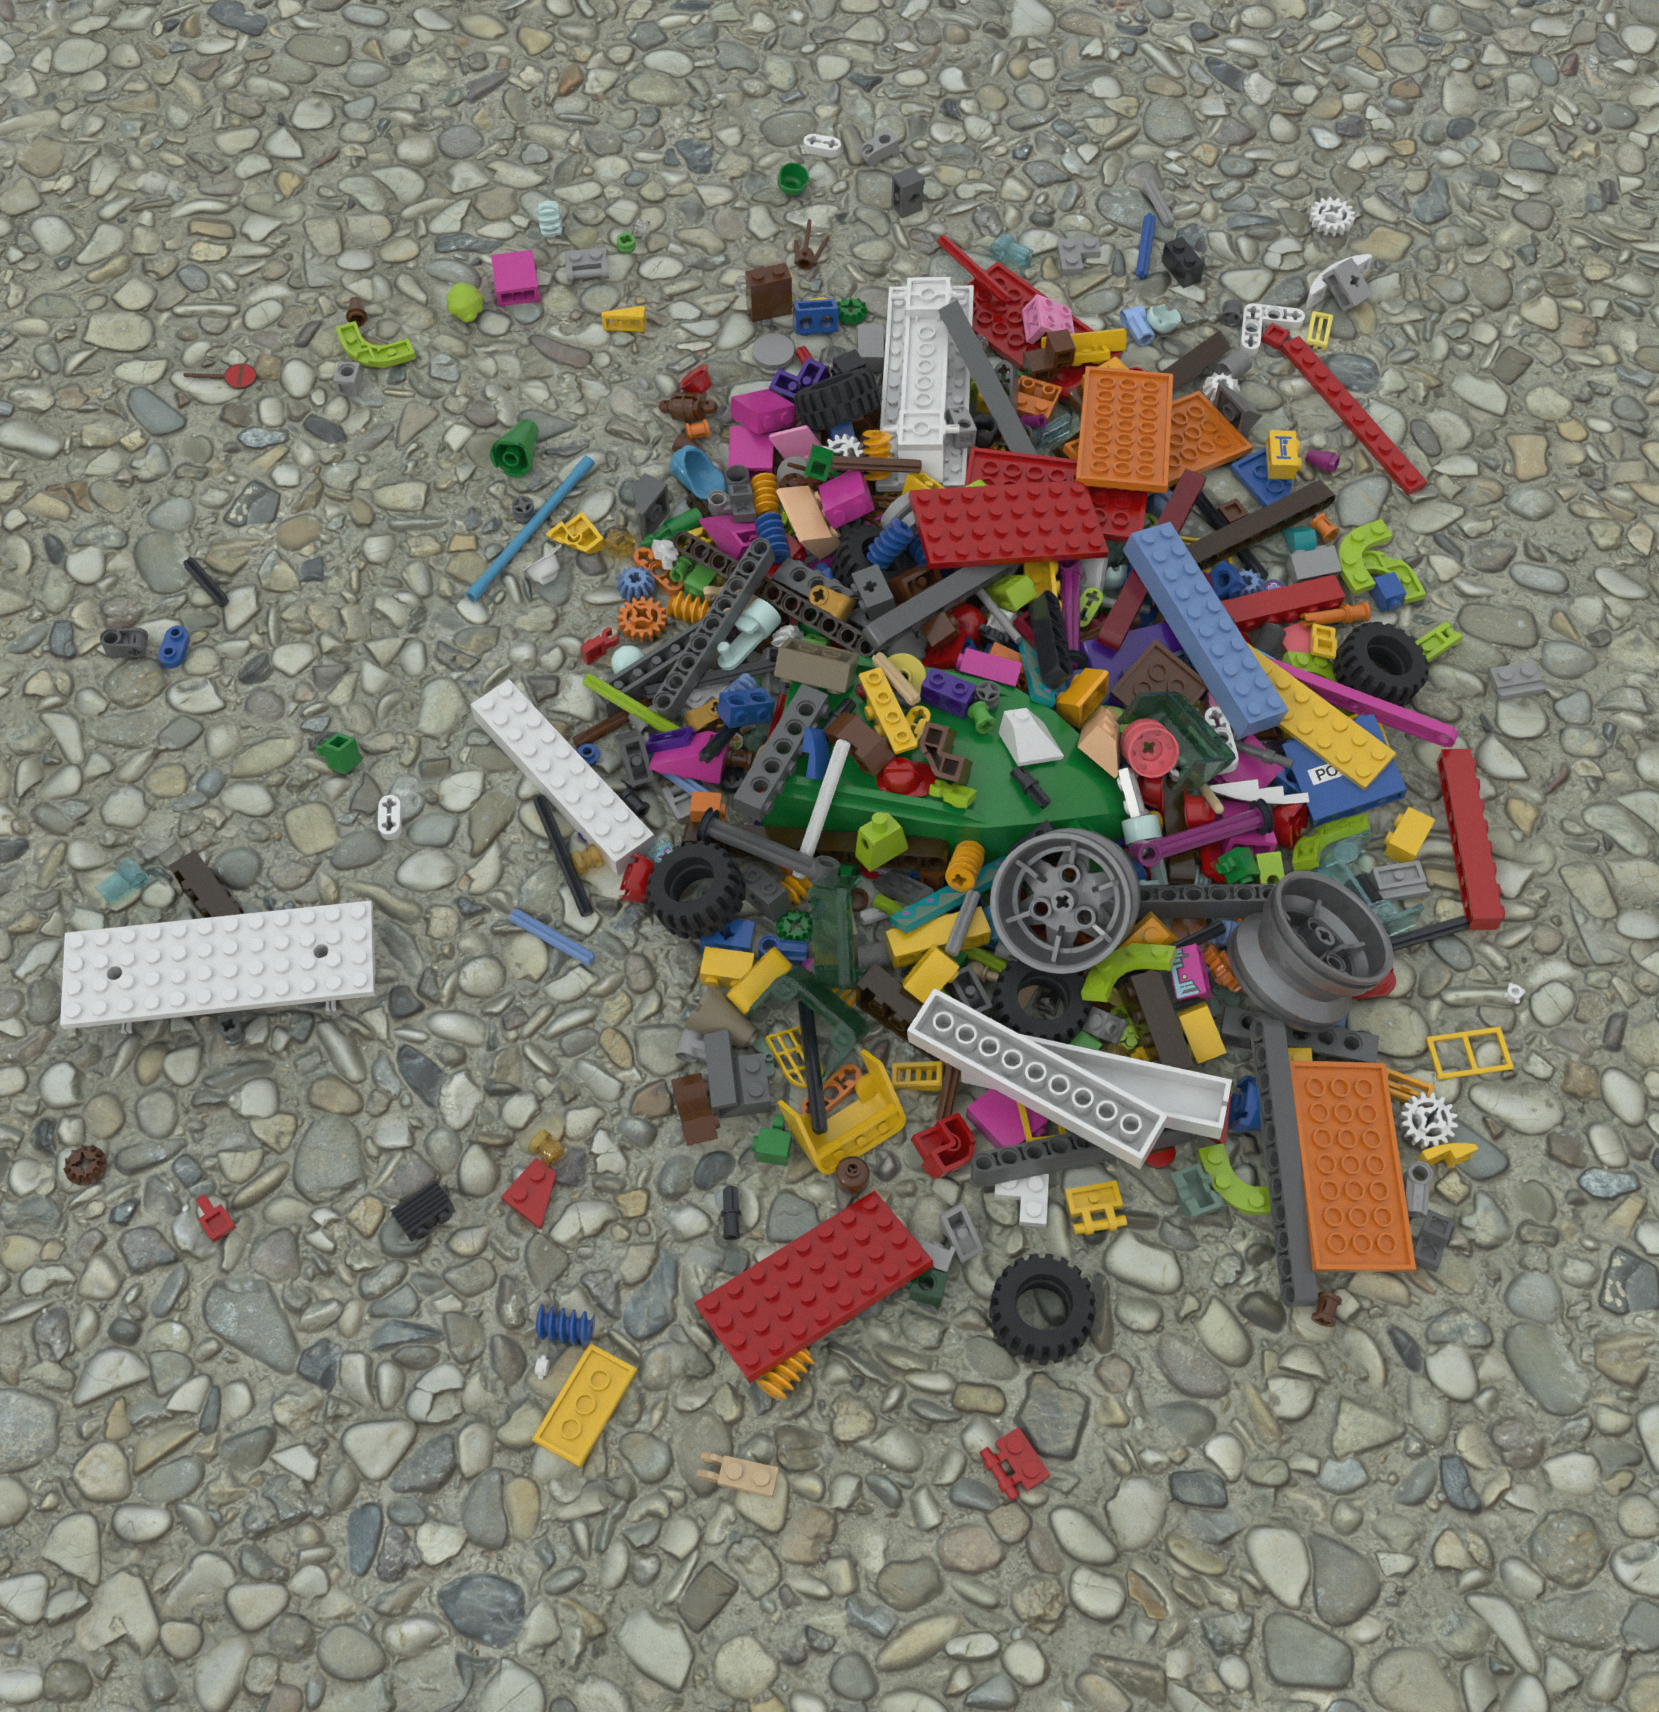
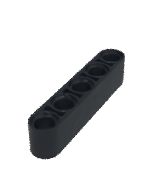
M1045 590L1029 604L1028 609L1043 682L1050 689L1054 690L1073 675V666L1059 600L1054 593Z

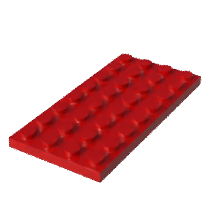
M997 261L985 272L1011 295L1012 299L1008 304L1004 305L978 280H972L966 285H974L972 329L978 340L1024 373V352L1041 349V338L1034 344L1026 342L1022 309L1037 294L1045 298L1048 297ZM1072 315L1075 334L1094 332L1093 329ZM1045 332L1042 337H1046L1048 332ZM1122 351L1110 352V359L1114 357L1119 359ZM1089 362L1083 363L1081 366L1070 365L1068 368L1063 367L1056 373L1057 377L1048 383L1062 387L1059 399L1065 403L1067 395L1074 388H1081L1082 376L1085 374L1086 366L1098 367L1103 363L1093 364Z
M971 447L964 487L977 480H982L987 486L1075 481L1077 460ZM1087 486L1105 540L1127 543L1131 533L1143 530L1148 491Z
M1079 481L910 490L908 497L929 569L1107 558L1109 553L1088 488Z
M874 1190L697 1300L694 1304L750 1384L933 1267L934 1264L932 1258Z

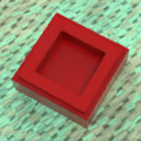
M1271 323L1261 336V342L1280 350L1282 343L1286 342L1289 338L1290 332Z

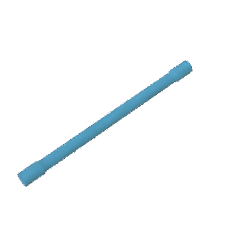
M584 456L573 468L571 474L485 573L467 590L466 596L471 601L476 602L488 589L489 584L578 481L589 472L595 464L592 458Z

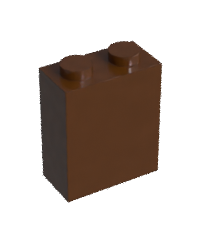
M786 263L745 271L746 304L752 323L792 314V277Z

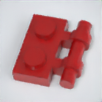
M959 628L960 636L939 651L929 643L925 650L927 655L921 662L923 666L940 670L951 669L956 666L967 635L963 628Z
M1019 1427L995 1442V1446L1000 1452L997 1455H993L989 1447L979 1452L985 1461L983 1465L987 1471L993 1473L999 1482L998 1488L1002 1493H1006L1010 1501L1020 1496L1014 1487L1017 1484L1021 1483L1024 1490L1028 1492L1050 1477V1473ZM1005 1461L1014 1473L1010 1477L1007 1476L1001 1467V1464Z

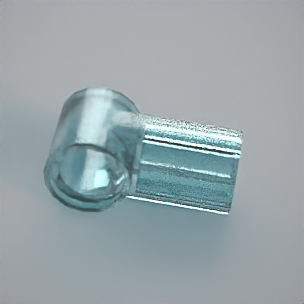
M1006 231L1001 232L989 246V251L993 257L997 259L1006 257L1025 267L1030 263L1034 251L1015 242L1013 235Z
M127 857L118 864L115 873L95 888L104 900L111 904L129 889H138L144 886L149 880V874L135 858Z

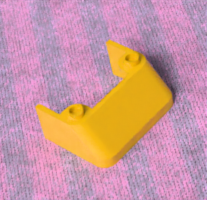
M865 1049L861 1050L860 1053L869 1072L863 1075L856 1083L855 1091L859 1099L827 1119L828 1130L826 1133L816 1135L812 1131L811 1116L806 1114L799 1115L782 1100L777 1102L793 1137L815 1168L825 1175L836 1172V1167L842 1159L849 1156L859 1157L902 1130L906 1123V1115L883 1062Z

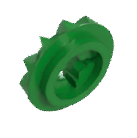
M851 296L849 299H845L843 297L841 302H836L838 306V321L844 324L853 325L860 323L867 316L868 309L866 308V303L861 302L860 298L853 299ZM849 307H853L852 314L848 310Z
M798 908L795 911L788 910L779 918L776 924L777 935L782 940L809 942L814 936V918H811L808 912H802ZM801 921V929L796 928L791 932V923L795 925Z

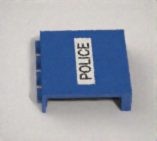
M1362 714L1353 719L1355 723L1387 745L1374 714L1368 716ZM1291 738L1282 744L1281 755L1294 760L1291 770L1301 793H1308L1309 802H1306V806L1310 813L1309 822L1312 829L1327 822L1353 816L1405 798L1407 788L1394 759L1364 791L1296 739Z

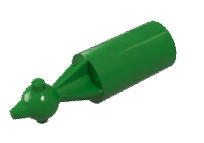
M694 507L664 522L655 535L647 534L641 546L651 547L654 539L673 541L677 532H687L701 527L699 519L703 517L700 511Z

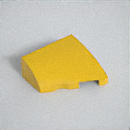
M580 512L565 525L561 521L546 533L549 539L586 554L599 552L609 546L583 512Z

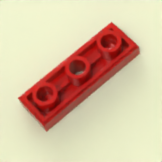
M1216 841L1200 846L1198 854L1202 861V873L1207 878L1211 877L1218 883L1226 880L1225 875H1219L1215 866L1219 864L1217 858L1222 856L1220 842Z

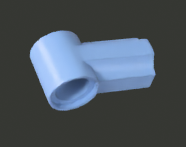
M1139 305L1120 311L1121 324L1124 329H1129L1137 345H1141V347L1149 345L1154 340L1155 334L1147 322L1144 307Z

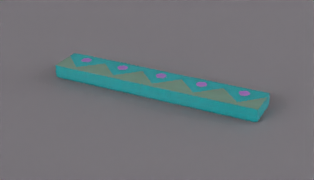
M1017 610V617L1023 614V612ZM1022 636L1023 640L1018 646L1031 701L1052 708L1056 703L1054 691L1042 680L1035 647L1025 636Z
M1004 855L981 867L974 888L971 890L978 891L981 894L992 888L996 873L1007 856ZM948 885L891 915L890 924L907 934L962 904L967 892L956 891Z

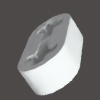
M809 134L804 138V150L809 154L834 158L841 153V142L835 137Z
M394 795L384 796L378 804V829L380 835L386 840L398 838L402 831V806L398 797ZM389 804L394 805L392 806L391 813H388L387 808H389ZM389 822L393 824L391 831L386 830L389 827Z

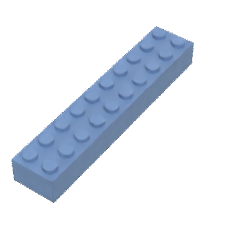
M1168 522L1131 533L1123 548L1125 555L1237 737L1241 739L1278 726L1289 711L1172 523Z

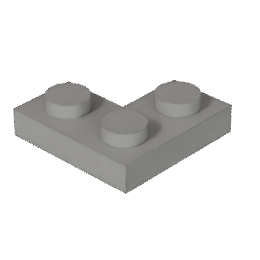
M1098 237L1057 239V251L1062 275L1082 274V259L1100 258L1101 250Z

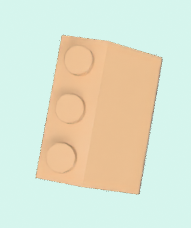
M809 486L779 488L776 490L799 542L807 550L821 560L839 548L841 543L839 537L841 534L837 528L833 529L823 511L818 490L814 491Z
M1101 705L1082 725L1078 748L1111 776L1116 778L1119 773L1121 760L1119 743L1121 738L1120 720L1117 719L1118 715L1114 710L1109 707L1106 709Z

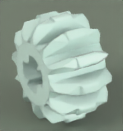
M551 200L539 203L537 208L538 221L543 236L556 237V235H561L563 230L562 217L558 203Z

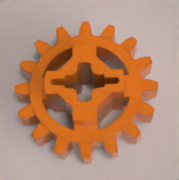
M641 596L640 601L632 598L631 604L625 602V609H619L620 615L617 616L619 630L624 632L625 638L631 635L632 642H635L637 638L640 639L641 643H644L645 638L652 642L654 635L660 637V630H666V624L668 623L665 607L661 608L660 601L654 603L652 597L648 601L645 600L644 596Z
M1210 944L1203 950L1210 974L1219 985L1228 986L1235 993L1241 992L1243 988L1232 971L1227 952L1225 950L1222 951L1215 944Z

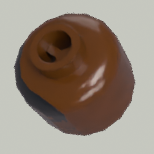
M849 1156L842 1159L836 1167L835 1174L838 1188L848 1195H856L863 1192L869 1184L870 1170L868 1164L857 1156Z

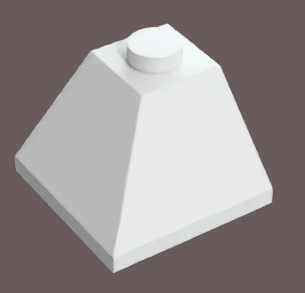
M1022 708L1004 711L999 735L1018 766L1063 759V753L1044 722L1029 709Z

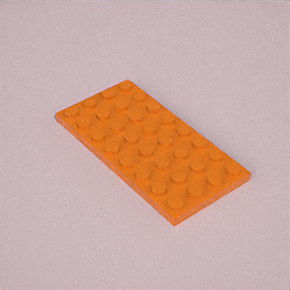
M1086 366L1075 481L1083 483L1084 486L1167 493L1173 374Z
M1200 391L1172 401L1168 487L1178 484L1185 469L1201 474L1251 453L1253 446ZM1079 438L1064 444L1063 451L1070 459L1077 460ZM1147 492V496L1154 494L1153 492Z
M1289 1060L1301 1152L1312 1271H1415L1416 1264L1386 1064Z

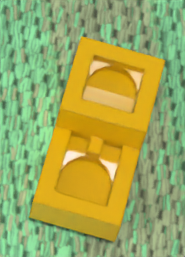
M1313 623L1310 629L1311 655L1335 660L1337 639H1335L1336 628Z
M1470 1143L1438 1145L1422 1151L1416 1162L1423 1161L1431 1166L1444 1160L1448 1167L1452 1168L1471 1159L1477 1152L1478 1147L1476 1144Z

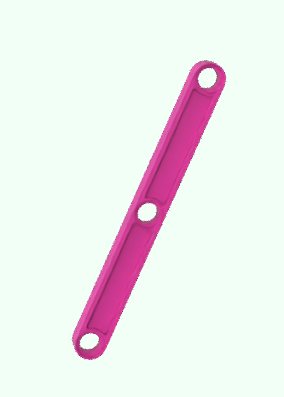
M1267 657L1331 705L1358 715L1365 714V716L1374 714L1377 722L1442 747H1452L1456 742L1458 731L1448 724Z

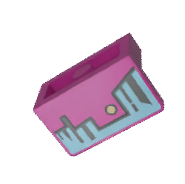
M1197 944L1177 948V955L1171 969L1176 998L1178 1000L1199 996L1202 1000L1213 998L1203 950Z

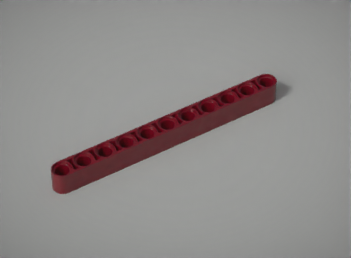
M1185 469L1155 526L1171 522L1179 535L1202 491L1207 477ZM1134 568L1096 640V643L1117 652L1120 650L1128 631L1131 629L1149 594Z

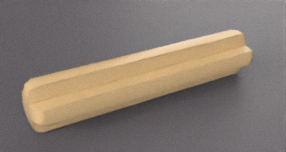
M881 652L873 655V665L876 668H882L887 680L911 706L919 703L921 700L920 694Z

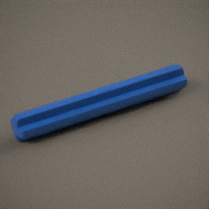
M1147 213L1143 219L1136 276L1140 277V279L1148 276L1156 221L1155 215Z

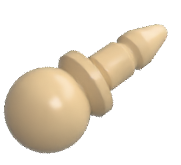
M978 961L970 962L967 965L972 966L976 976L982 983H986L987 979L994 983L997 982L999 974L990 971L989 966L984 967Z

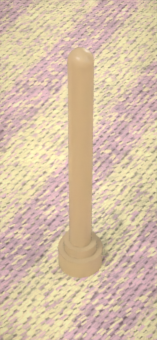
M1208 777L1188 781L1192 788L1200 790L1215 813L1221 814L1224 811L1223 805L1207 785Z

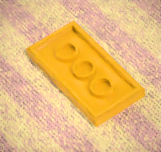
M589 1343L533 1436L532 1441L581 1469L638 1371L637 1368Z

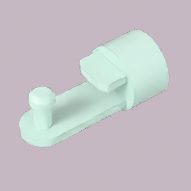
M760 598L755 599L743 611L735 623L737 629L742 631V633L730 645L728 642L718 644L717 650L721 654L718 658V665L722 670L729 671L738 667L755 647L780 625L781 617L771 604Z
M1146 814L1128 818L1121 822L1125 843L1129 848L1137 840L1149 841L1162 838L1158 815ZM1147 848L1143 850L1142 856L1148 855ZM1162 858L1157 865L1149 867L1152 880H1139V885H1168L1164 859Z

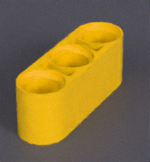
M774 946L731 988L726 996L745 1014L791 968L792 964Z

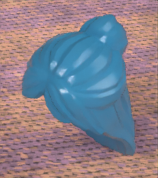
M686 445L673 454L670 461L671 475L674 478H678L697 498L708 500L709 493L714 490L726 492L725 475L712 464L705 452L692 445Z

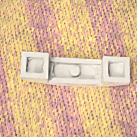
M1370 254L1356 255L1329 266L1313 282L1305 307L1309 309L1324 299L1326 289L1329 286L1322 275L1350 258H1353L1360 273L1363 275L1368 272L1373 256Z

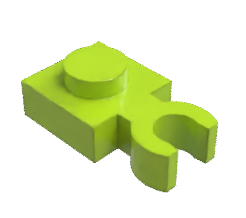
M936 779L935 785H930L929 794L934 797H944V802L950 803L956 808H967L976 799L977 790L956 783L948 785L945 781Z

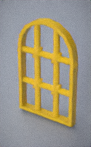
M800 1026L766 1036L765 1040L787 1080L798 1088L807 1089V1084L800 1073L801 1070L805 1069V1065L798 1067L790 1055L791 1052L797 1051L804 1061L803 1046L800 1043L798 1044L793 1035V1032L797 1031L801 1035ZM789 1034L795 1047L788 1049L781 1036ZM777 1038L784 1051L777 1053L771 1039ZM780 1056H787L793 1069L787 1070ZM820 1061L821 1076L823 1078L824 1069ZM790 1074H797L801 1083L794 1080Z

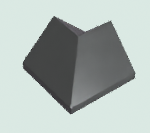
M1224 383L1218 384L1214 406L1244 437L1262 415L1249 401Z

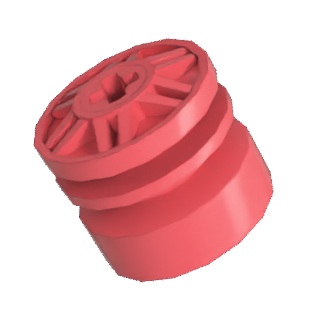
M1149 718L1138 719L1130 723L1122 732L1119 741L1120 752L1125 761L1141 776L1149 778L1161 777L1170 772L1175 766L1179 756L1178 743L1175 737L1157 720ZM1146 741L1150 745L1148 748H1145L1143 745Z

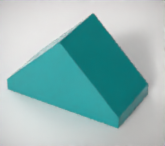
M1299 526L1282 531L1290 554L1297 550L1311 551L1317 547L1316 532L1313 528Z

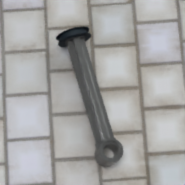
M710 807L704 813L697 829V841L708 842L711 838H714L808 876L810 883L818 889L830 890L834 887L840 863L833 857L822 855L814 858L719 820L718 809L713 812V808Z

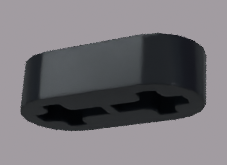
M737 766L735 768L725 767L722 775L723 789L727 793L735 794L744 780V768ZM731 776H735V785H730Z

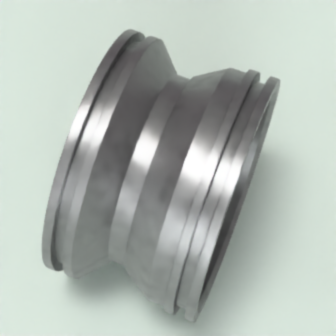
M1057 829L1024 842L1014 849L1003 861L996 873L991 889L990 909L992 920L1003 944L1023 963L1049 973L1067 974L1079 972L1101 962L1130 934L1140 909V885L1131 861L1113 841L1099 833L1086 829ZM1063 851L1056 867L1041 859L1050 853ZM1090 858L1097 862L1104 871L1089 873ZM1066 868H1073L1076 871L1077 877L1075 881L1066 879L1064 874ZM1025 879L1034 894L1021 901V888ZM1065 895L1069 897L1067 904L1064 902ZM1115 896L1114 911L1111 916L1101 904ZM1040 901L1048 906V912L1045 915L1037 911L1036 906ZM1081 910H1088L1092 914L1091 922L1085 923L1080 919ZM1046 924L1047 941L1037 935L1029 925ZM1079 931L1096 938L1086 944L1073 946Z
M1294 871L1285 875L1268 894V898L1263 906V912L1254 913L1244 918L1230 934L1227 944V954L1232 971L1248 996L1274 1019H1281L1285 1025L1310 1033L1325 1032L1336 1026L1349 1012L1352 997L1361 995L1376 987L1390 973L1394 959L1389 936L1370 907L1341 883L1311 871Z

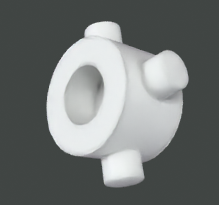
M1509 983V987L1503 993V997L1510 1002L1519 1004V999L1525 994V990L1519 985Z
M541 1355V1358L537 1359L535 1374L538 1375V1379H543L548 1374L550 1360L546 1359V1355Z

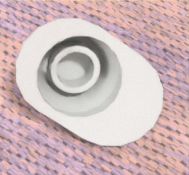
M562 544L550 550L538 561L529 565L521 572L526 571L535 582H539L542 585L557 578L558 570L560 569L555 552Z

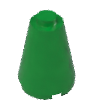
M523 419L499 438L490 450V459L496 468L499 466L504 470L503 473L510 477H523L533 466L539 433L538 426L531 420Z

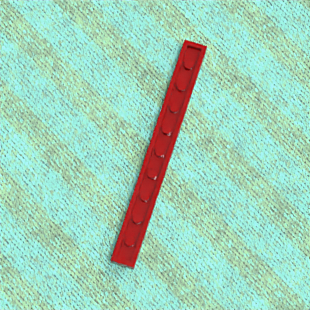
M1297 336L1282 343L1280 350L1408 496L1424 488L1427 484L1426 479L1303 339Z

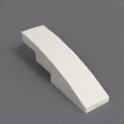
M1258 779L1209 785L1216 795L1245 802L1257 801L1259 798L1264 799L1267 804L1309 802L1308 793L1284 795L1283 786L1259 789Z

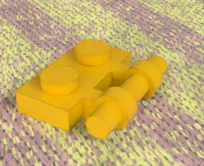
M1117 1180L1065 1189L1064 1195L1070 1218L1081 1216L1082 1223L1072 1225L1074 1235L1084 1233L1087 1236L1094 1234V1231L1104 1229L1114 1231L1117 1230V1227L1127 1225L1125 1215L1115 1216L1114 1210L1122 1209L1123 1207ZM1104 1212V1219L1092 1221L1090 1214Z

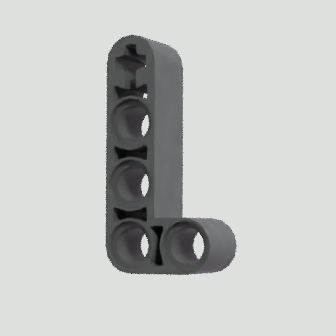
M1002 361L996 365L994 371L1005 392H1010L1008 398L1016 413H1018V372L1011 363ZM996 424L994 443L1000 449L1003 446L1006 448V451H1009L1010 449L1006 442H1000L1002 434ZM1023 424L1026 433H1030L1029 438L1035 447L1038 442L1036 433L1031 427Z

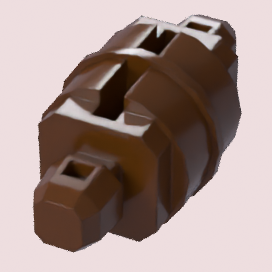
M689 391L672 393L670 400H662L659 403L660 412L670 414L673 420L685 422L702 421L705 419L706 414H714L718 409L717 403L712 400H706L704 394L691 393Z

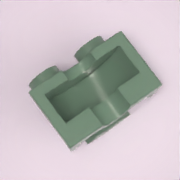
M1199 1163L1170 1173V1181L1174 1183L1179 1194L1175 1196L1176 1201L1186 1217L1190 1215L1191 1220L1224 1207V1201L1220 1193H1215V1191L1210 1189L1212 1180L1207 1171L1204 1172Z

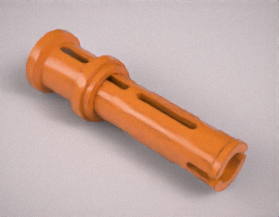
M1366 601L1351 606L1343 604L1338 609L1302 613L1300 618L1305 619L1300 620V624L1303 628L1311 627L1313 623L1324 625L1341 622L1348 625L1353 621L1359 620L1368 622L1371 610Z

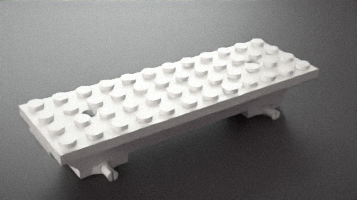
M950 277L907 278V286L889 287L880 431L891 434L890 443L892 448L889 450L892 454L891 458L921 460V472L928 474L943 487H964L967 473L968 447L955 449L952 434H960V424L947 425L946 411L948 408L965 406L969 412L971 374L938 310L957 299L972 327L974 285L952 286ZM892 472L890 477L877 480V492L903 491L906 475L910 473Z
M372 901L65 933L60 1026L63 1029L122 1023L121 1033L127 1034L128 1032L130 1034L132 1033V1022L324 1001H326L325 1011L331 1012L332 1009L334 1012L336 1011V1000L375 996V932L373 927Z

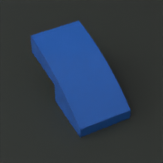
M805 727L802 752L810 753L806 778L823 780L829 765L828 743L822 729Z

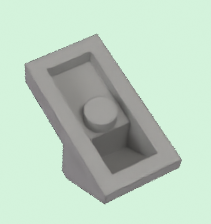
M960 1203L939 1215L940 1232L948 1238L951 1246L956 1248L955 1256L959 1262L962 1263L984 1251L964 1203Z

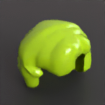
M459 282L447 293V307L453 317H458L465 323L472 322L477 317V314L482 312L484 296L475 286Z

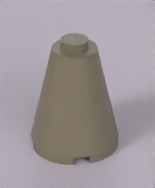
M713 985L704 993L698 1006L693 1010L684 1026L688 1030L696 1031L702 1035L728 1029L731 1032L732 1046L742 1050L745 1046L750 1048L758 1036L754 1033L756 1027Z

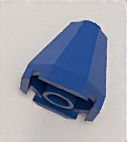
M1245 1075L1237 1082L1236 1088H1240L1239 1093H1233L1231 1096L1228 1123H1232L1230 1125L1232 1130L1239 1132L1261 1131L1259 1110L1262 1107L1259 1104L1255 1077Z

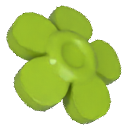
M1130 1020L1120 1042L1126 1039V1045L1134 1047L1137 1044V1039H1140Z

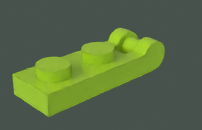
M1445 621L1415 641V643L1422 647V654L1426 655L1429 663L1452 646L1458 645L1464 636L1459 631L1455 632L1452 629V625Z

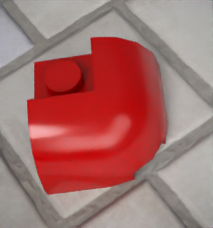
M959 1112L938 1120L935 1126L916 1133L911 1138V1142L924 1161L921 1167L932 1178L938 1179L961 1169L971 1161L974 1155L975 1138Z

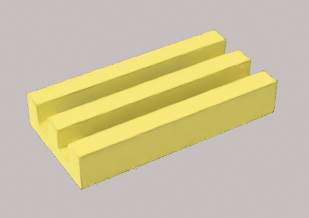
M1312 311L1306 338L1308 346L1313 345V349H1317L1319 346L1322 347L1323 351H1326L1333 315ZM1318 317L1316 337L1311 339L1315 318ZM1328 319L1324 340L1320 341L1323 320Z

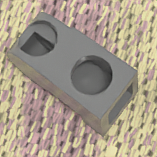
M888 129L864 143L859 149V155L869 166H875L882 159L890 155L893 158L900 155L898 139Z
M965 406L948 408L946 411L947 425L960 424V434H952L955 449L974 447L977 429L970 412H968Z

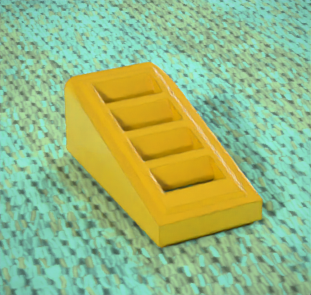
M645 306L605 311L601 314L603 330L645 332Z
M943 1061L892 1063L893 1088L941 1091L946 1066ZM901 1070L906 1071L905 1081H901ZM912 1071H916L915 1081H912ZM923 1072H926V1080H922ZM933 1072H937V1080H933Z

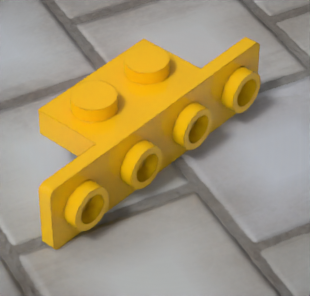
M1124 328L1070 334L1076 347L1074 363L1071 366H1081L1083 363L1089 362L1101 364L1104 361L1110 360V352L1126 350V330ZM1046 337L1041 338V349L1045 348Z
M1058 561L1022 563L1023 575H1027L1034 582V589L1038 595L1028 603H1032L1045 590L1051 591L1057 597V594L1060 593V582L1055 577L1058 573ZM1059 600L1060 607H1061V611H1062V602H1061V600Z
M878 667L860 673L859 680L867 695V706L864 707V712L867 720H872L874 724L873 730L889 741L894 754L917 748L918 743L882 668Z

